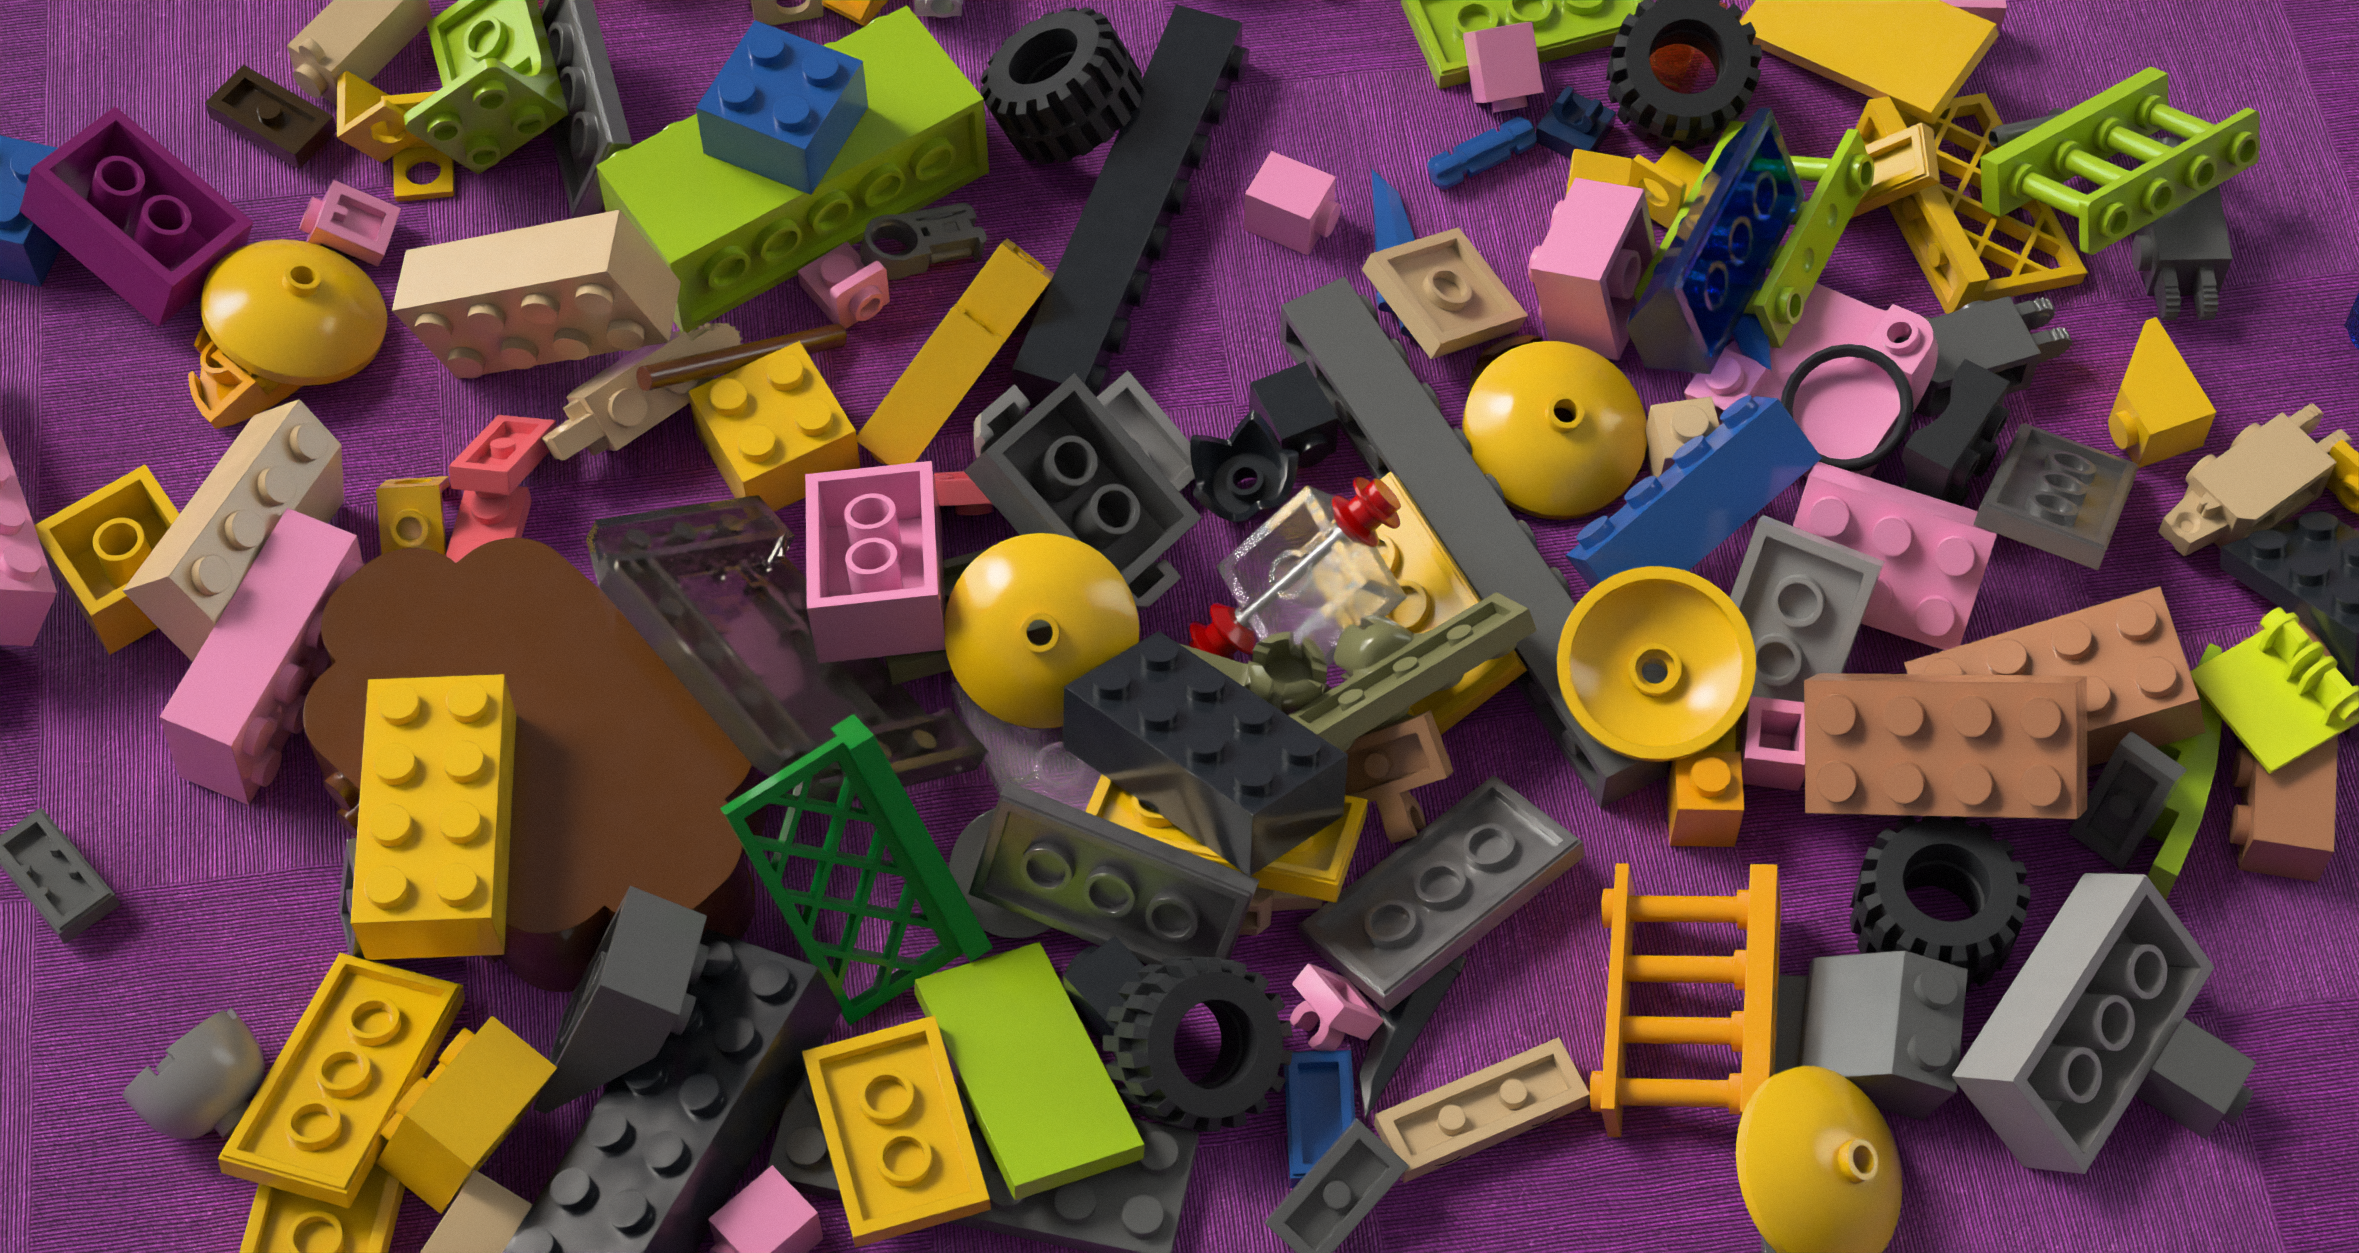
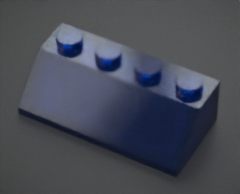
M1760 107L1722 149L1713 168L1704 177L1701 190L1690 210L1681 219L1677 233L1663 259L1655 266L1653 277L1640 301L1632 308L1626 327L1645 368L1701 374L1712 373L1806 196L1771 108Z

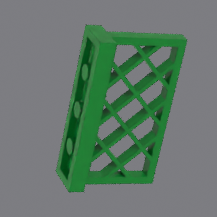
M854 714L831 728L835 735L833 739L720 808L810 963L819 967L843 1009L840 1013L849 1026L915 985V979L934 973L962 954L972 962L993 948L876 737ZM837 762L845 776L837 804L806 798L813 775L832 763ZM794 788L792 795L786 794L787 791ZM854 795H856L862 808L851 806ZM768 803L788 807L778 840L753 835L744 818ZM802 810L833 815L823 848L793 843ZM847 818L868 822L873 825L875 832L867 857L837 851ZM885 848L892 861L881 860ZM762 850L774 852L771 864ZM789 855L819 860L809 893L783 887L781 879ZM833 863L863 869L853 901L823 896ZM877 872L898 875L904 880L905 884L897 909L868 904ZM914 901H916L922 914L911 912ZM793 903L805 905L802 918ZM819 908L849 913L840 945L815 941L811 935ZM864 916L893 921L883 953L854 948ZM907 924L931 928L939 942L938 945L916 959L898 956ZM824 956L835 958L832 969ZM850 960L879 965L873 986L849 1000L842 985ZM893 968L899 969V970L895 971L894 973H892V972H893Z

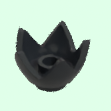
M1252 410L1228 439L1206 435L1191 436V465L1197 482L1193 495L1202 506L1217 517L1232 522L1250 523L1262 520L1276 512L1287 500L1296 480L1298 452L1283 449L1270 425L1257 411ZM1247 478L1257 479L1256 484L1249 489H1239L1236 487V484L1241 480Z

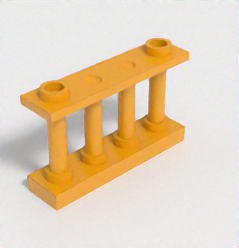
M1616 863L1614 888H1604L1602 893L1603 928H1612L1603 1071H1592L1590 1079L1591 1111L1602 1113L1608 1137L1622 1136L1623 1106L1729 1108L1730 1115H1740L1742 1117L1746 1104L1752 1094L1765 1080L1775 1075L1782 893L1777 864H1750L1749 890L1738 889L1737 896L1636 895L1629 864ZM1634 922L1737 923L1738 930H1747V950H1735L1734 956L1632 955ZM1630 982L1733 983L1735 990H1745L1744 1011H1732L1731 1018L1629 1016ZM1627 1043L1731 1045L1732 1052H1742L1741 1073H1730L1729 1080L1625 1078Z

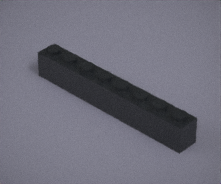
M1176 4L1144 74V90L1139 94L1141 102L1136 110L1129 113L1131 119L1124 127L1120 128L1012 367L1013 385L1015 384L1029 400V408L1034 409L1074 373L1095 397L1108 388L1111 369L1108 365L1113 354L1122 355L1127 346L1131 332V320L1128 319L1134 306L1142 308L1147 300L1152 281V274L1149 271L1154 260L1162 262L1167 254L1172 235V228L1169 225L1174 214L1182 216L1187 208L1192 183L1189 179L1194 169L1202 171L1206 164L1211 147L1209 133L1212 126H1222L1226 118L1230 103L1229 87L1232 81L1240 83L1245 74L1249 59V49L1242 47V22Z

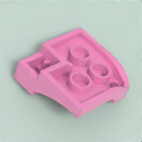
M1816 283L1804 304L1801 319L1793 325L1782 347H1770L1772 370L1765 368L1756 360L1742 355L1736 341L1726 347L1717 344L1684 391L1687 400L1712 396L1718 421L1721 425L1723 423L1720 419L1721 414L1742 397L1751 395L1752 398L1755 396L1778 398L1781 402L1782 392L1790 375L1801 362L1815 352L1830 346L1855 344L1878 350L1897 363L1906 375L1911 387L1914 412L1935 371L1938 358V343L1930 323L1919 314L1894 304L1888 310H1881ZM1898 337L1909 338L1902 343H1894ZM1855 357L1836 358L1820 364L1801 382L1793 403V419L1817 452L1836 459L1859 458L1883 445L1892 434L1898 422L1900 412L1899 393L1888 373L1873 362ZM1878 464L1852 472L1870 477ZM1814 465L1803 475L1808 477Z

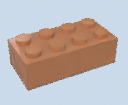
M2160 586L1904 662L1907 674L2087 676V767L2109 761L2119 742L2131 731L2154 747L2206 733L2200 699Z
M1819 673L1804 680L1805 813L2078 819L2087 810V676Z

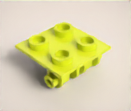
M2281 607L2275 608L2261 620L2260 624L2264 630L2190 671L2195 687L2269 774L2359 723V686L2352 687L2337 670L2338 662L2333 656L2326 657L2323 653L2325 647L2321 642H2313L2298 625L2300 618L2294 612L2287 614Z

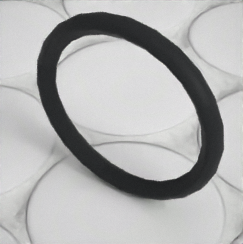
M1843 344L1830 346L1815 352L1801 362L1790 375L1783 389L1781 403L1793 418L1794 398L1801 382L1820 364L1832 359L1843 357L1863 358L1885 370L1894 381L1900 399L1898 422L1889 438L1876 450L1859 458L1836 459L1820 454L1822 459L1818 462L1852 472L1874 466L1895 451L1904 440L1911 425L1914 406L1912 390L1907 377L1895 361L1884 353L1867 346Z

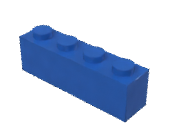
M1748 395L1731 404L1721 414L1720 419L1723 423L1706 438L1700 435L1686 442L1672 456L1675 462L1674 465L1658 478L1654 475L1649 476L1633 486L1624 497L1627 504L1612 517H1599L1579 532L1576 537L1579 544L1565 556L1590 589L1613 575L1634 568L1663 566L1689 571L1822 459L1778 398L1760 396L1752 398L1751 395Z

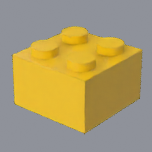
M800 341L688 391L696 433L750 523L805 498V474L861 468L856 430Z
M146 465L135 469L34 525L50 567L109 655L158 628L123 592V589L179 516V512Z
M491 1016L476 1034H473L466 1027L461 1030L439 1057L440 1063L429 1077L425 1079L422 1076L402 1098L395 1108L397 1112L380 1133L389 1142L376 1163L440 1214L445 1211L461 1192L474 1170L478 1171L522 1120L557 1069L554 1064L494 1016Z

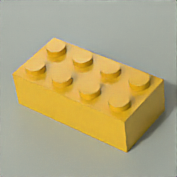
M504 674L368 679L350 922L366 960L504 955L516 711Z

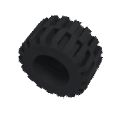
M1643 0L1638 3L1634 15L1629 13L1626 16L1613 44L1607 66L1606 80L1611 82L1608 89L1611 104L1619 103L1620 105L1617 116L1624 125L1631 120L1637 124L1634 131L1636 136L1645 140L1648 134L1651 133L1659 137L1656 145L1658 147L1669 149L1672 140L1681 141V150L1694 149L1699 139H1703L1706 145L1717 141L1729 122L1738 121L1741 114H1744L1759 81L1761 70L1758 69L1762 54L1761 45H1753L1756 31L1752 23L1749 22L1741 25L1739 20L1743 11L1735 3L1728 9H1725L1719 5L1721 0H1657L1656 2ZM1672 44L1692 46L1709 58L1715 69L1717 81L1712 87L1700 93L1682 94L1672 91L1661 84L1655 77L1650 65V56L1658 49Z
M1076 7L1064 8L1058 13L1053 11L1042 15L1040 19L1034 22L1030 21L1022 26L1021 30L1013 36H1009L1001 44L1002 47L999 51L993 53L987 62L990 67L982 73L981 77L983 86L980 89V93L984 98L986 106L1017 152H1020L1022 157L1028 161L1036 159L1038 164H1050L1055 160L1059 163L1071 161L1075 156L1080 154L1084 156L1094 151V148L1101 143L1105 144L1115 136L1114 133L1119 128L1124 127L1131 119L1129 113L1138 108L1141 102L1139 94L1144 90L1141 71L1107 17L1102 13L1097 14L1094 9L1087 7L1077 10Z
M1909 815L1897 821L1894 831L1886 827L1877 836L1874 847H1869L1850 904V908H1853L1850 917L1852 933L1860 934L1857 947L1861 954L1908 951L1968 969L1967 993L1972 980L1980 987L1992 980L1996 968L2002 970L2008 961L2028 913L2026 909L2030 902V886L2023 885L2028 873L2023 861H2011L2015 848L2006 838L1996 842L1991 838L1994 828L1982 821L1978 828L1966 824L1967 817L1952 816L1951 820H1942L1940 816H1923L1921 822L1917 823ZM1919 886H1936L1946 889L1965 902L1971 911L1972 917L1955 922L1931 918L1912 904L1905 891Z
M1174 956L1162 959L1163 965L1148 964L1137 971L1141 982L1126 981L1118 992L1125 1000L1123 1006H1110L1106 1021L1116 1023L1114 1036L1103 1035V1050L1114 1051L1116 1060L1106 1064L1108 1074L1111 1079L1121 1080L1125 1083L1118 1091L1123 1100L1129 1104L1140 1105L1137 1113L1149 1120L1160 1121L1163 1125L1204 1132H1220L1221 1126L1236 1128L1247 1123L1245 1113L1260 1115L1270 1105L1264 1097L1265 1093L1280 1092L1285 1079L1278 1076L1277 1073L1280 1064L1291 1065L1293 1053L1290 1050H1283V1037L1293 1036L1291 1022L1279 1020L1277 1012L1285 1008V1005L1279 994L1264 993L1270 982L1260 973L1246 972L1247 965L1235 960H1221L1216 957ZM1203 1003L1210 1009L1218 1022L1221 1032V1048L1218 1059L1209 1073L1200 1080L1191 1083L1182 1074L1177 1065L1174 1055V1037L1183 1016L1195 1005Z

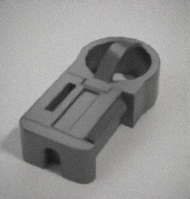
M967 203L898 215H881L873 218L867 224L860 248V257L865 267L874 261H879L887 270V279L896 280L913 274L927 272L929 264L971 256L974 257L977 263L982 258L987 236L983 227L974 228L977 215L973 207ZM881 238H890L900 241L908 248L900 253L889 255L877 249L873 241Z

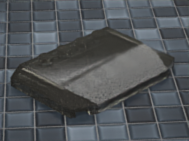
M759 495L595 520L586 537V542L599 587L751 764L769 777L833 739L835 735L831 728L853 714L874 734L903 787L977 770L985 758L988 750L949 707L942 708L939 712L927 714L901 684L892 685L887 668L877 657L818 663L807 612V579L786 556L795 535ZM837 762L832 763L813 775L806 798L837 804L845 778Z

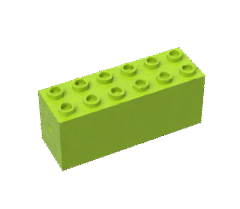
M907 5L887 16L875 18L867 26L836 42H829L823 45L863 61L868 108L812 195L704 154L697 113L683 121L669 124L656 135L630 148L621 149L611 155L609 159L596 165L606 212L620 210L681 281L673 320L680 331L689 333L693 329L796 276L798 270L845 242L852 246L863 240L866 226L873 218L881 215H898L918 211L989 173L984 98Z

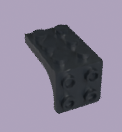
M2320 510L2305 513L2298 519L2268 530L2255 531L2246 538L2221 546L2220 569L2288 613L2294 612L2300 618V621L2308 625L2320 637L2331 656L2338 662L2337 670L2351 686H2359V532L2338 520L2336 516ZM2359 723L2345 730L2343 734L2354 741H2359Z

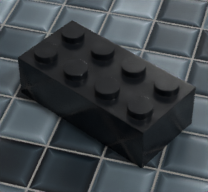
M1160 631L1064 686L1063 748L1249 877L1344 816L1348 754Z

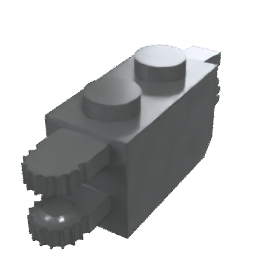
M2148 137L2172 148L2181 144L2179 137ZM2139 161V166L2145 164L2144 162ZM2218 185L2135 231L2136 236L2132 246L2133 267L2136 272H2143L2146 295H2155L2161 320H2177L2181 308L2180 295H2193L2195 310L2199 320H2213L2218 312L2217 294L2220 292L2232 261Z
M2010 296L1989 302L1982 300L1974 301L1963 306L1959 311L1938 317H1924L1930 323L1936 337L1938 358L1930 383L1914 412L1932 417L1942 414L1950 403L1951 384L1954 374L1964 359L2010 381L2006 395L2030 388L2037 364L2059 357L2066 350L2070 349L2069 346L2072 345L2073 341L2068 331L2060 327L2057 329L2053 328L2050 331L2045 330L2030 334L2032 329L2037 330V328L2049 324V321L2056 315V310L2048 298L2044 299L2042 297L2041 299L2036 298L2034 301L2029 300L2014 305ZM1898 337L1894 343H1902L1909 338Z

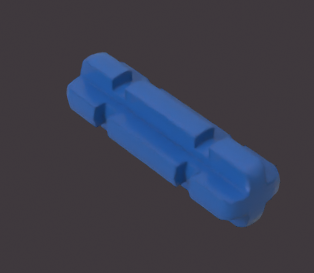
M1517 116L1501 124L1499 132L1492 128L1455 146L1451 155L1446 150L1430 158L1427 162L1430 180L1434 186L1447 190L1463 182V175L1465 174L1472 178L1509 160L1512 151L1519 155L1532 149L1537 143L1534 126L1530 120Z

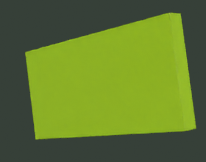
M1401 0V5L1438 88L1442 89L1470 82L1463 33L1532 22L1539 64L1613 45L1622 22L1629 13L1635 14L1638 3L1643 0Z
M1040 942L915 979V996L925 1017L933 1015L936 1017L951 1070L1014 1200L1144 1159L1145 1144Z

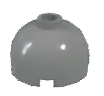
M230 1008L227 1013L223 1009L212 1015L167 1048L165 1051L169 1055L156 1067L159 1075H156L147 1066L124 1090L123 1098L139 1117L155 1131L174 1139H197L213 1130H216L222 1138H225L234 1132L250 1105L248 1102L263 1083L265 1062L262 1048L251 1029L236 1011Z

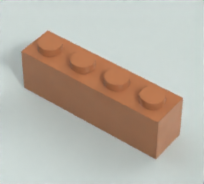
M2299 620L2298 625L2313 642L2319 641L2325 647L2324 655L2326 657L2331 656L2320 637L2308 625ZM2260 622L2254 635L2264 630ZM2243 637L2241 642L2245 641L2249 637ZM2338 735L2271 774L2265 770L2245 745L2243 748L2237 749L2232 768V785L2242 787L2241 805L2236 804L2231 815L2229 842L2239 845L2238 870L2318 882L2334 853Z

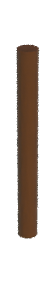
M831 324L641 366L637 370L636 379L643 391H650L729 373L798 341L801 342L808 355L845 346L847 334L841 324Z

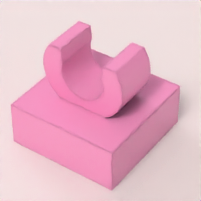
M1308 963L1292 983L1306 1001H1303L1294 1009L1290 1022L1293 1026L1310 1032L1320 1020L1319 1030L1308 1042L1311 1048L1315 1050L1335 1051L1342 1043L1345 1033L1368 1041L1384 1021L1351 981L1344 976Z

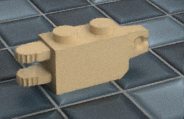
M705 323L704 326H699V329H693L689 333H686V331H671L668 343L645 346L632 351L574 389L566 397L569 404L563 408L569 419L542 437V440L556 460H566L585 447L588 448L592 456H596L605 450L618 451L690 403L689 390L714 380L712 376L643 391L636 379L639 367L741 345L740 341L743 338L739 336L740 331H736V326H730L729 323Z
M2314 403L2305 406L2289 418L2282 412L2262 427L2258 423H2253L2235 438L2230 449L2218 458L2213 454H2209L2190 470L2185 479L2189 486L2184 498L2163 518L2158 532L2185 557L2213 542L2221 549V546L2246 538L2255 531L2268 530L2279 526L2322 495L2336 465V461L2328 455L2332 446L2341 439L2350 445L2352 438L2340 429L2328 435L2319 443L2314 442L2308 434L2316 429L2319 422H2321L2320 420L2324 417V413Z

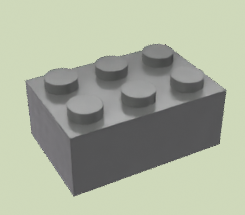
M1075 373L964 470L968 477L1020 535L1049 533L1079 540L1093 547L1110 560L1128 585L1202 518Z

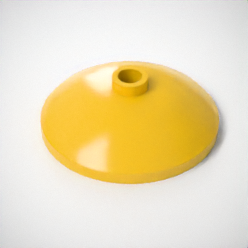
M286 239L266 240L247 244L231 251L212 267L204 282L201 295L200 309L203 324L208 335L221 352L249 372L285 384L322 385L353 376L364 369L376 357L382 346L387 328L386 306L379 289L370 277L356 264L335 251L305 241Z
M1533 342L1511 349L1499 356L1484 369L1476 380L1466 401L1463 413L1462 430L1471 446V457L1484 475L1489 473L1497 480L1504 494L1505 504L1525 514L1543 519H1577L1596 513L1612 504L1627 490L1635 479L1643 463L1647 448L1645 411L1636 390L1627 377L1613 363L1598 353L1566 342ZM1565 408L1569 410L1573 416V421L1568 423L1560 421L1555 416L1554 409Z
M1035 533L1016 536L1004 540L980 554L965 569L956 582L950 595L944 618V643L947 658L963 690L977 705L991 715L1005 722L1027 728L1044 729L1063 726L1064 686L1139 643V618L1132 592L1119 570L1110 560L1093 547L1079 540L1058 534ZM1044 620L1051 625L1053 636L1050 642L1044 645H1037L1029 639L1027 631L1031 622Z
M1647 566L1634 568L1613 575L1597 584L1572 610L1564 625L1558 645L1557 675L1559 687L1565 704L1574 720L1593 740L1614 753L1636 760L1650 762L1678 760L1702 752L1714 745L1740 719L1750 699L1755 681L1756 652L1749 626L1739 608L1730 597L1710 581L1694 573L1672 567ZM1658 664L1665 669L1667 677L1660 683H1650L1643 677L1642 670L1647 665Z
M1796 1067L1779 1072L1765 1080L1752 1094L1746 1104L1740 1120L1736 1141V1164L1742 1196L1750 1216L1761 1235L1776 1253H1882L1890 1242L1897 1226L1903 1186L1898 1150L1893 1135L1882 1114L1857 1085L1841 1074L1823 1067Z

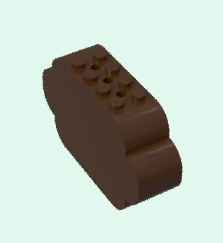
M504 538L488 542L469 552L457 563L441 553L428 549H399L371 560L334 591L324 608L321 620L322 638L332 666L321 674L311 687L304 703L303 723L325 779L323 784L339 809L336 812V816L343 827L354 838H357L368 679L505 675L516 711L504 955H481L488 963L494 965L500 959L518 977L536 988L551 992H573L629 886L706 915L707 918L702 936L707 929L739 940L743 937L754 916L756 894L751 874L745 865L744 855L746 852L720 808L762 783L756 767V744L752 728L746 717L736 706L563 556L544 543L526 538ZM767 804L744 818L753 835L761 836L764 830L768 813Z

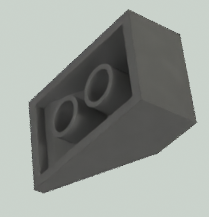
M629 886L563 1011L549 1056V1061L557 1069L536 1098L534 1110L547 1114L654 1059L670 1032L679 1036L683 1033L696 1000V996L686 993L688 984L693 986L696 984L709 953V947L700 944L707 918L706 915Z

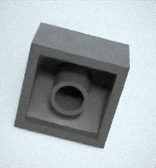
M1908 951L1814 958L1809 963L1797 1067L1817 1066L1835 1071L1857 1085L1874 1103L1876 1108L1922 1121L1956 1093L1957 1083L1952 1078V1075L1959 1065L1968 969Z

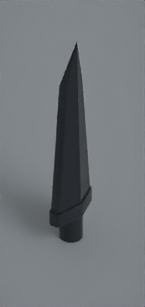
M1459 955L1388 1012L1381 1007L1379 1016L1384 1021L1371 1036L1358 1075L1365 1119L1372 1111L1456 978L1461 976L1467 963L1465 957Z

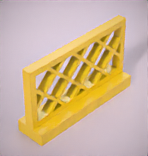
M1986 93L1953 98L1934 125L1897 109L1890 96L1868 100L1855 128L1859 129L1865 146L1907 129L1906 126L1922 122L1932 128L1933 133L1937 135L1935 147L1938 169L1962 180L1957 191L1938 183L1887 204L1946 314L1959 311L1963 306L1974 301H1992L2007 296L2024 295L2077 285L2083 282L2088 272L2049 205L2033 199L2020 206L2029 211L2033 217L2035 225L2031 227L2006 214L1998 217L1982 210V203L1963 195L1968 183L1982 189L1981 169L1977 168L1976 165L1981 156L1997 149L1990 144L1989 133L1996 126L2004 125ZM1975 115L1985 134L1983 137L1951 123L1952 119ZM1944 138L1974 152L1971 163L1968 164L1938 150L1942 139ZM1954 210L1986 224L1987 226L1982 237L1962 228L1954 214ZM1993 228L2026 243L2021 254L2019 255L1989 241L1988 238ZM2032 246L2054 256L2060 267L2049 269L2027 259ZM1982 256L2012 270L2011 276L1990 280L1979 257Z

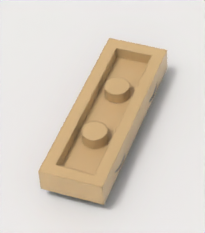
M1558 1037L1375 1114L1374 1126L1381 1140L1409 1165L1400 1176L1403 1183H1406L1588 1105L1590 1093L1561 1039Z

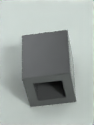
M2183 1018L2135 1093V1096L2206 1140L2221 1119L2233 1126L2245 1109L2254 1091L2243 1084L2257 1062L2186 1018Z

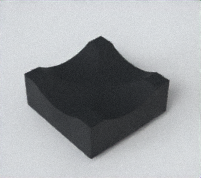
M1964 359L1954 374L1951 384L1950 403L1946 410L1934 422L1916 430L1905 445L1901 459L1906 467L1908 481L1900 487L1963 506L1970 490L1965 486L1972 474L1981 478L1986 473L1999 448V445L1994 443V441L2002 431L2010 414V410L2002 406L2010 381Z

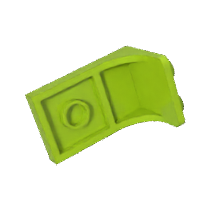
M459 0L426 23L443 88L405 113L404 122L408 132L479 175L569 114L537 0Z

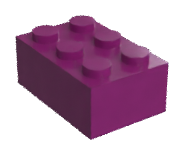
M116 106L31 168L19 210L158 328L202 293L208 273L222 257L246 245L254 223Z

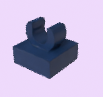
M1566 86L1536 127L1537 143L1571 159L1574 149L1596 152L1613 129L1616 112L1604 107L1600 100L1595 98L1592 101L1575 93L1574 88Z

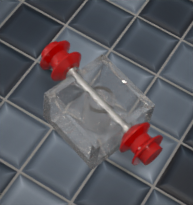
M1356 477L1353 480V486L1357 495L1351 500L1340 495H1330L1308 485L1304 487L1216 566L1239 607L1235 609L1220 603L1211 605L1210 615L1213 622L1208 626L1199 621L1192 622L1189 626L1192 637L1189 646L1236 661L1233 654L1238 650L1247 655H1253V649L1256 645L1255 633L1261 641L1272 634L1285 631L1294 632V644L1301 645L1304 636L1314 640L1322 649L1327 666H1329L1334 661L1337 641L1348 625L1354 624L1365 630L1366 628L1361 626L1360 618L1367 615L1386 616L1407 598L1376 548L1379 544L1376 529L1384 524L1392 529H1397L1401 524L1397 514L1401 504L1395 493L1383 481L1375 478L1370 482L1363 477Z

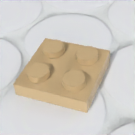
M1459 227L1371 253L1362 268V271L1430 359L1516 332L1528 316Z

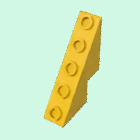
M1008 238L1004 240L858 433L857 442L868 449L872 456L882 464L915 463L1051 281L1054 273Z

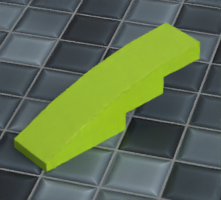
M2209 643L2197 667L2222 654V648ZM2197 688L2196 691L2200 699L2206 733L2155 747L2187 769L2149 833V836L2164 843L2149 871L2148 878L2165 901L2178 877L2201 824L2217 766L2222 718Z

